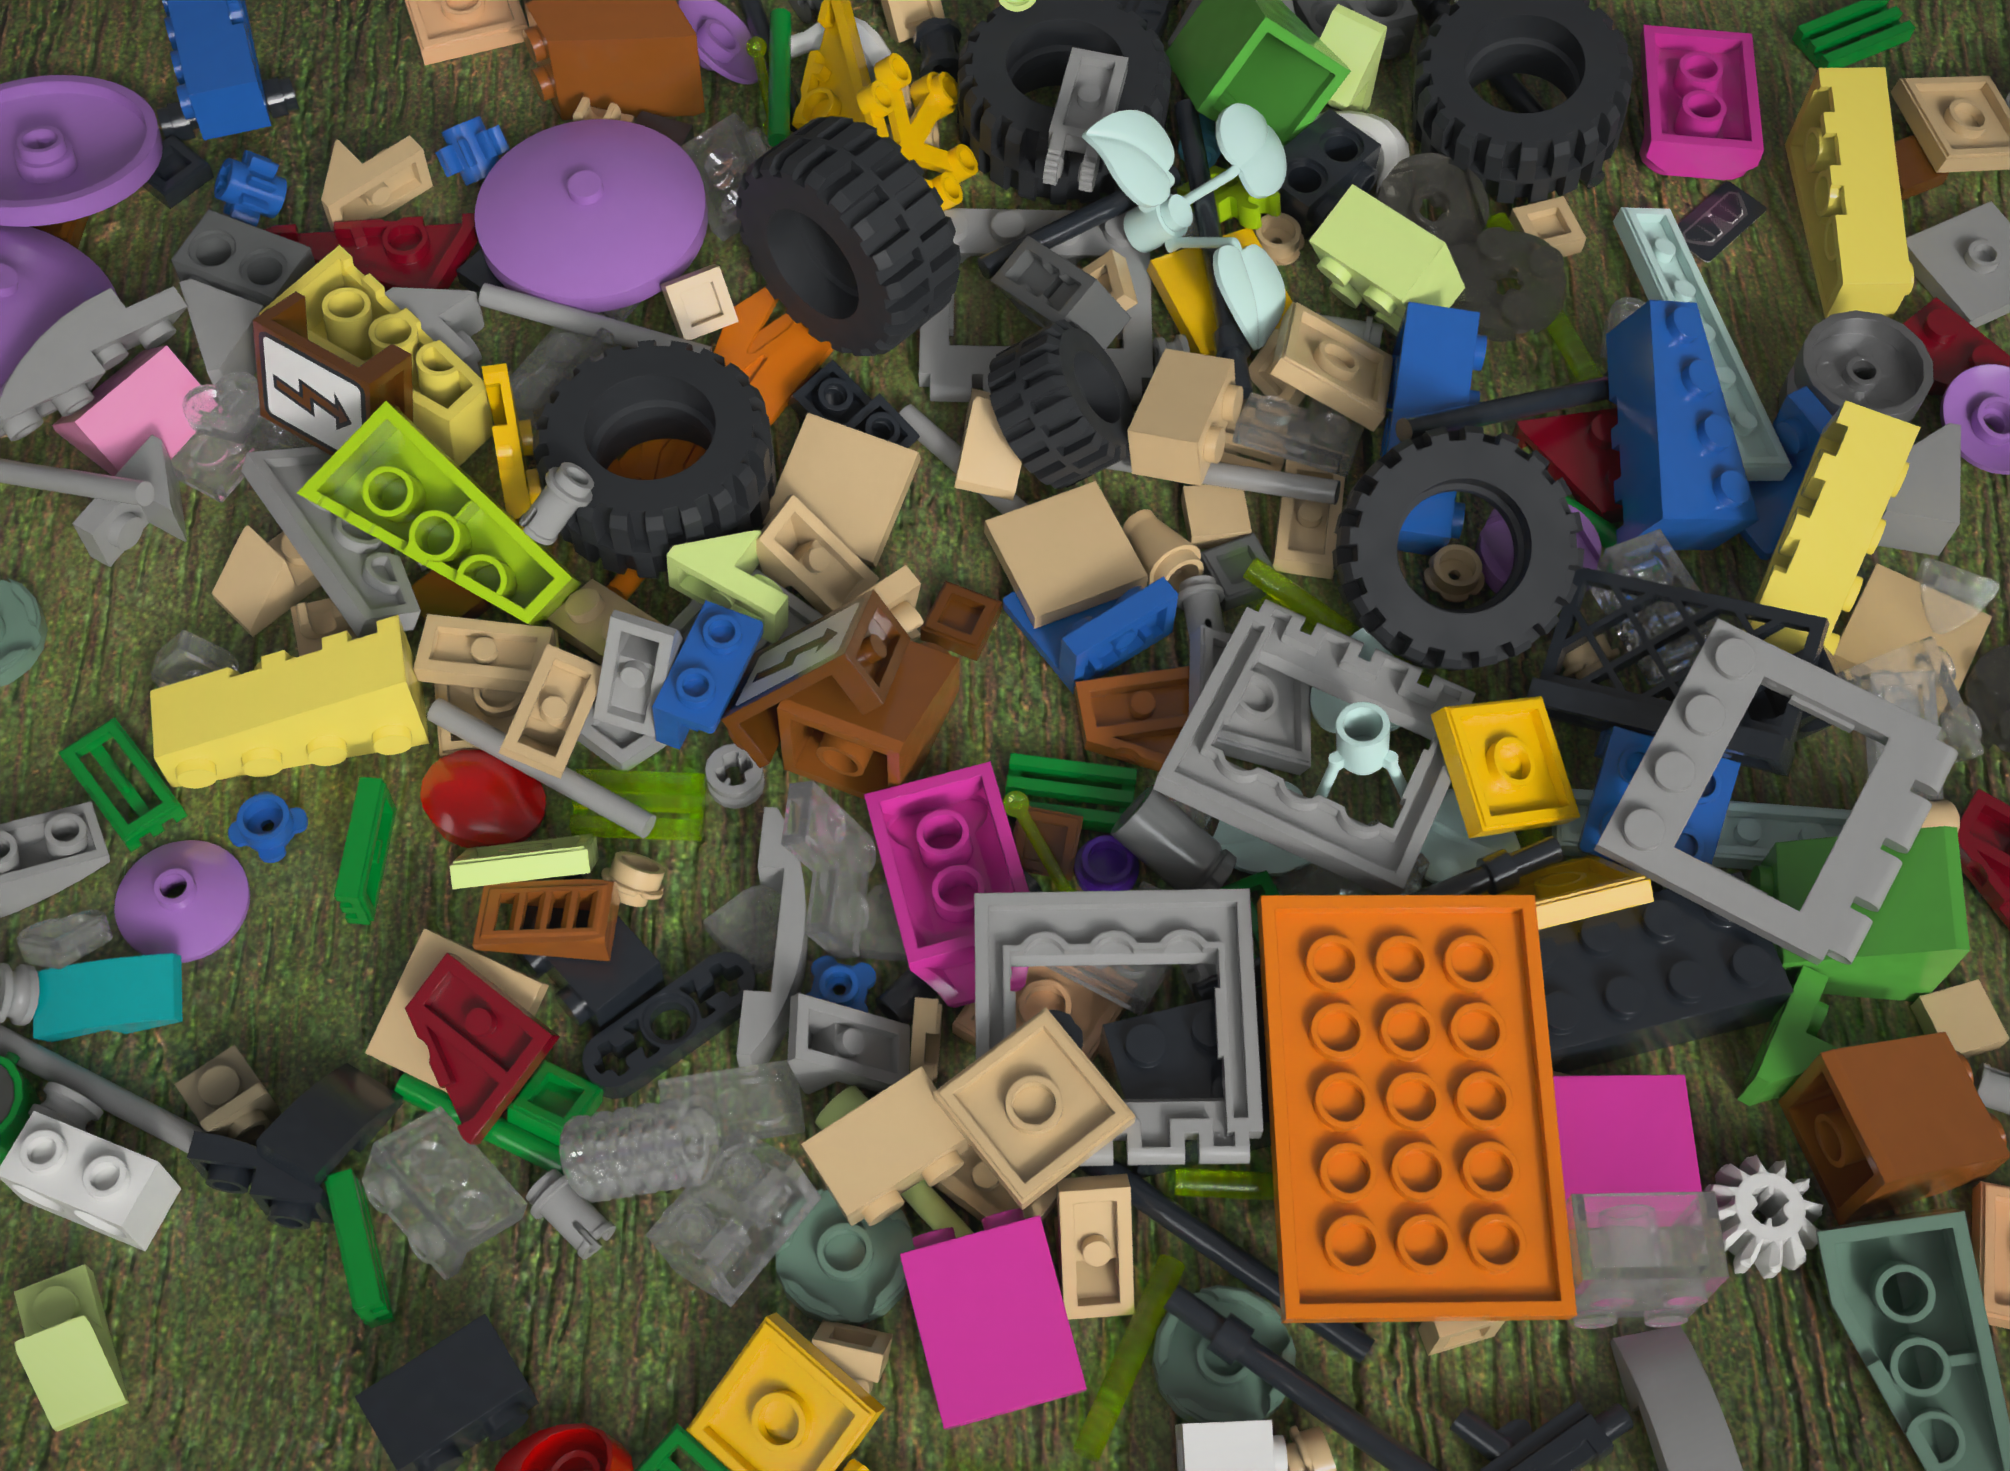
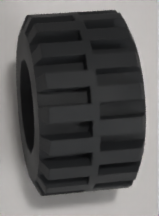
M1058 320L999 352L991 360L989 365L990 373L988 374V386L991 393L989 396L998 424L1015 455H1017L1030 473L1035 474L1039 481L1046 485L1051 484L1055 489L1068 488L1130 455L1127 430L1133 420L1134 412L1128 391L1109 355L1095 338L1087 331H1084L1078 324L1072 321L1068 323L1066 320Z

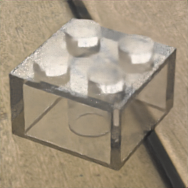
M1715 1191L1571 1194L1566 1200L1577 1316L1572 1318L1575 1327L1583 1329L1604 1328L1618 1322L1617 1318L1644 1317V1323L1649 1327L1681 1325L1686 1323L1688 1317L1702 1304H1705L1708 1298L1729 1278Z

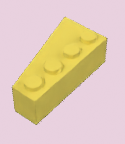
M1818 68L1786 140L1785 148L1824 317L1826 319L1832 314L1857 310L1879 313L1892 319L1904 296L1909 295L1912 291L1914 268L1908 257L1886 68Z
M340 245L259 312V315H261L265 310L273 307L296 291L304 295L306 300L308 340L351 364L360 367L391 344L411 353L413 423L458 466L462 465L493 435L492 412L484 380L441 340L433 341L421 329L420 320L407 308L403 310L398 308L385 295L384 286L370 273L367 275L362 274L354 266L352 256Z
M1845 401L1822 430L1753 602L1827 618L1830 625L1823 645L1833 656L1837 649L1840 635L1832 631L1841 610L1850 612L1863 583V577L1857 576V573L1865 555H1872L1881 539L1886 526V520L1881 518L1890 497L1895 498L1903 484L1910 464L1906 460L1921 428L1849 401ZM1747 619L1753 630L1766 624ZM1785 627L1767 637L1764 641L1790 654H1794L1804 649L1809 632Z
M399 615L376 621L377 633L352 640L351 635L347 631L321 638L322 650L299 657L291 656L285 650L261 656V661L255 666L254 670L240 674L238 671L226 667L151 690L154 759L171 788L181 786L193 789L204 788L212 785L216 780L245 775L268 777L286 768L309 764L332 766L350 757L373 753L395 755L406 752L414 746L430 744L423 685L416 678L413 669L415 659Z

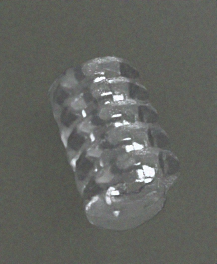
M666 1099L659 1105L656 1103L640 1104L636 1109L633 1107L617 1108L613 1113L611 1111L595 1112L591 1117L588 1115L573 1116L565 1123L561 1132L559 1155L562 1170L569 1185L581 1198L594 1203L609 1201L613 1198L633 1197L636 1194L644 1195L658 1191L676 1190L681 1187L701 1186L711 1179L718 1165L720 1147L717 1127L710 1112L702 1106H692L689 1109L680 1099Z

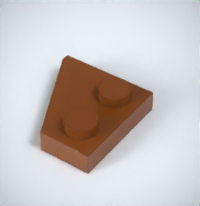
M1190 666L1075 682L1074 697L1084 749L1160 772L1189 717Z

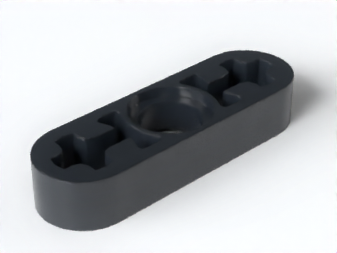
M733 952L713 954L598 1033L588 1042L583 1052L582 1063L587 1079L600 1089H603V1097L610 1099L628 1097L741 1017L743 991H757L755 972L750 962L743 956ZM722 975L730 982L739 977L737 980L739 993L730 997L726 992L721 991L712 996L716 992L714 979ZM696 993L700 1004L705 1001L709 1014L708 1017L701 1018L699 1008L696 1002L689 996L690 994ZM667 1010L684 1012L691 1020L687 1032L674 1040H664L657 1037L652 1031V1025L656 1017ZM637 1031H641L646 1047L654 1054L649 1058L645 1057L642 1046L637 1049L633 1036ZM611 1052L619 1059L628 1055L625 1059L628 1071L620 1076L613 1070L602 1073L605 1070L602 1058Z

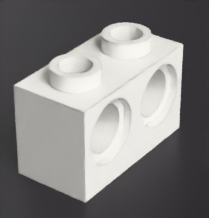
M33 1111L0 1165V1179L23 1201L143 1251L147 1250L181 1190V1187L158 1161L36 1111Z

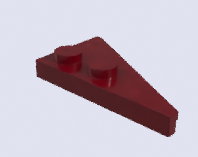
M463 213L462 223L425 225L423 216L403 217L397 221H384L382 219L336 221L333 226L334 231L299 233L296 224L273 225L268 229H263L310 247L316 264L340 245L352 256L354 266L364 275L370 273L384 286L385 292L392 287L449 289L457 276L456 270L465 263L478 241L474 220L475 213Z

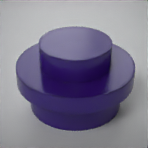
M1104 835L1086 842L1077 852L1074 876L1083 891H1130L1134 887L1139 874L1138 858L1113 836Z

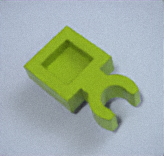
M1215 165L1209 168L1211 179L1227 169ZM1239 175L1214 190L1220 223L1235 217L1241 226L1248 229H1259L1262 227L1261 213L1275 217L1281 215L1279 192L1266 198H1253L1245 190ZM1189 182L1177 188V194L1181 196L1190 192ZM1192 203V204H1190V206H1191V209H1192V213L1195 214V213H1194V208H1193V203Z

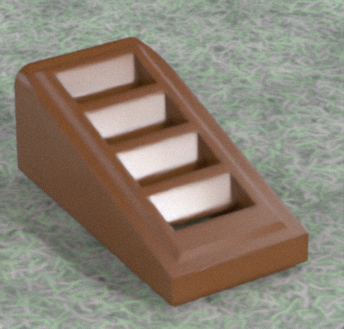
M571 879L518 881L485 885L483 887L472 943L473 948L480 951L610 961L620 905L616 881ZM500 903L513 904L508 930H495ZM527 905L539 906L535 928L523 930ZM553 908H564L561 928L549 929ZM579 910L590 911L587 928H576Z

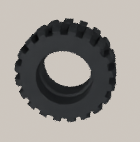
M1036 0L1030 8L1020 12L1007 10L1000 5L987 15V22L981 20L968 35V42L962 47L959 56L957 94L959 137L961 143L972 150L978 163V169L983 174L990 171V180L1007 191L1010 187L1018 190L1020 197L1035 201L1036 197L1049 198L1050 204L1066 205L1067 199H1080L1081 204L1093 202L1099 199L1100 193L1107 192L1111 194L1121 189L1100 157L1093 191L1079 190V182L1077 181L1078 171L1085 154L1065 150L1063 171L1056 186L1043 183L1045 160L1049 148V128L1055 108L1037 103L1026 97L1025 94L1042 87L1062 85L1072 47L1128 57V72L1117 112L1122 110L1145 112L1152 116L1166 131L1171 89L1169 57L1163 51L1164 45L1152 28L1147 30L1145 20L1133 10L1128 13L1122 11V5L1118 1Z
M1459 0L1451 5L1449 15L1443 13L1429 27V35L1422 40L1417 53L1411 108L1413 112L1412 128L1415 139L1421 143V153L1427 162L1432 166L1440 163L1439 175L1450 184L1455 186L1460 181L1466 185L1465 192L1482 198L1484 193L1497 196V202L1513 204L1514 198L1525 197L1528 198V203L1545 201L1550 192L1556 191L1558 196H1562L1577 189L1579 178L1584 182L1591 180L1602 170L1603 162L1612 157L1618 146L1632 89L1633 63L1627 54L1628 44L1620 30H1612L1613 20L1600 7L1594 11L1590 9V0ZM1521 73L1537 76L1552 83L1567 97V100L1554 108L1542 112L1514 113L1487 103L1473 88L1481 82L1498 75Z
M830 116L818 117L809 121L748 166L747 171L742 176L737 192L736 217L742 221L739 229L743 244L748 245L751 256L749 259L755 271L761 272L767 282L765 286L774 299L778 298L787 308L786 313L796 323L801 322L809 329L808 334L819 342H830L832 349L836 351L853 353L854 356H876L877 354H885L894 349L950 303L952 294L956 291L960 274L958 269L961 260L960 246L953 242L956 230L951 217L945 216L941 205L944 201L935 187L930 188L922 176L925 172L914 159L909 161L900 152L902 147L890 137L882 138L877 135V128L865 122H854L853 118Z
M655 340L638 341L637 348L622 350L621 345L605 350L603 352L604 358L596 362L588 358L573 369L574 378L570 381L563 378L549 394L551 403L546 402L541 408L536 420L538 431L533 437V454L537 464L536 468L542 489L547 485L545 476L549 469L560 467L564 462H570L581 467L593 479L592 501L586 507H578L559 533L563 540L572 543L575 552L587 561L596 563L601 558L603 568L625 575L627 568L637 570L639 578L659 579V572L668 571L666 555L674 545L752 531V525L758 527L764 522L770 510L769 499L775 495L777 481L769 416L766 414L765 402L759 390L750 385L749 376L732 363L725 367L724 357L705 348L700 353L694 352L691 344L671 341L670 346H657ZM679 439L694 443L707 450L692 466L675 475L661 479L636 480L616 475L607 470L610 464L623 452L633 446L651 440Z
M1464 425L1460 430L1447 431L1446 427L1428 430L1417 438L1411 440L1407 438L1392 447L1379 460H1376L1356 482L1346 499L1348 500L1345 507L1338 516L1334 531L1337 534L1336 549L1332 551L1333 570H1338L1341 584L1338 587V591L1344 605L1348 603L1357 619L1354 622L1360 629L1364 628L1368 634L1372 635L1394 657L1401 656L1412 661V665L1427 669H1448V671L1469 670L1497 664L1499 661L1515 657L1532 647L1531 643L1537 638L1547 635L1559 622L1557 615L1562 607L1571 603L1578 587L1572 583L1576 570L1583 568L1585 550L1577 548L1576 533L1583 530L1580 512L1571 513L1565 497L1572 494L1563 477L1555 481L1545 469L1550 462L1537 450L1528 454L1517 447L1520 439L1503 432L1496 437L1484 434V428ZM1466 492L1484 499L1502 516L1512 537L1514 560L1506 583L1496 595L1476 607L1446 609L1427 602L1408 585L1399 566L1397 544L1399 533L1406 517L1420 502L1439 493Z

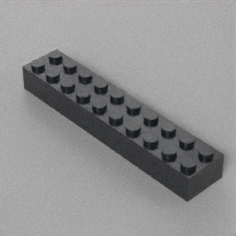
M1741 872L1731 874L1745 882ZM1670 889L1654 892V902L1538 930L1552 1070L1566 1073L1770 1022L1794 992L1773 943ZM1262 987L1255 988L1263 1134L1261 1139H1249L1250 1151L1271 1146ZM1214 998L1102 1025L1098 1057L1106 1081L1121 1099L1223 1098L1222 1060H1217ZM1185 1140V1165H1131L1132 1171L1139 1177L1145 1178L1199 1164L1197 1140Z

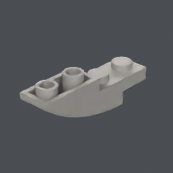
M175 287L166 289L125 308L113 289L110 288L83 302L60 318L34 343L0 388V438L7 435L11 441L19 440L39 428L44 422L43 417L57 410L62 417L79 411L94 399L91 390L106 370L114 367L128 356L129 352L127 350L140 344L146 350H150L170 339L176 333L173 324L188 307Z
M91 801L0 824V918L25 909L64 890L110 862L109 853Z

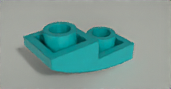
M169 953L120 957L37 971L39 977V999L33 1016L34 1039L52 1043L105 1030L129 1034L183 1022L181 955Z

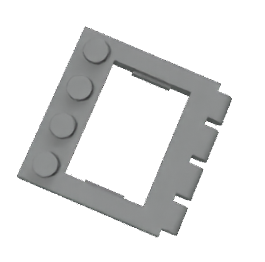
M950 208L943 212L945 216L951 217L956 233L953 242L960 246V263H963L970 256H984L1074 211ZM1125 212L1050 250L1074 265L1083 258L1098 259L1111 249L1126 258L1138 304L1126 311L1131 319L1117 335V339H1122L1121 348H1106L1105 351L1123 379L1131 404L1139 405L1142 400V391H1146L1153 376L1151 278L1147 272L1150 263V252H1139L1128 241L1124 231V217L1127 213ZM952 294L950 303L943 310L920 327L919 387H930L931 402H969L971 388H983V391L990 392L988 386L990 362L996 357V354L1010 347L950 345L949 336H953L954 294Z
M1265 599L1259 612L1247 607L1158 773L1153 789L1381 895H1401L1451 783L1431 714L1447 706L1472 704L1476 693L1437 675H1434L1429 688L1422 686L1417 681L1423 669L1379 649H1375L1370 662L1359 657L1364 646L1363 642L1323 624L1317 623L1312 634H1306L1301 631L1306 620L1305 616ZM1257 662L1350 704L1357 702L1376 704L1386 712L1390 722L1431 740L1429 750H1423L1399 802L1403 807L1398 818L1394 821L1393 828L1382 823L1368 826L1350 818L1346 813L1345 806L1321 795L1313 798L1302 796L1287 789L1284 779L1259 767L1253 770H1246L1228 762L1225 759L1224 751L1213 746L1223 725L1228 726L1252 680L1254 674L1252 669Z
M1718 618L1594 851L1637 873L1645 875V877L1650 878L1654 882L1815 965L1820 964L1826 955L1836 961L1851 965L1873 923L1866 915L1850 908L1852 903L1870 911L1878 912L1903 864L1897 857L1880 848L1884 845L1900 853H1909L1932 807V804L1927 799L1911 792L1910 789L1912 787L1931 796L1938 795L1958 756V752L1953 747L1936 739L1942 727ZM1760 684L1790 698L1789 704L1848 733L1855 730L1885 745L1800 911L1767 895L1768 893L1707 862L1704 863L1674 847Z
M1250 889L974 893L976 1060L1016 1030V992L1010 991L1011 967L1217 964L1218 988H1215L1214 1000L1217 1060H1222L1223 1098L1122 1099L1136 1116L1135 1123L1080 1166H1113V1141H1126L1127 1165H1185V1140H1197L1199 1164L1250 1163L1249 1139H1261L1263 1134Z

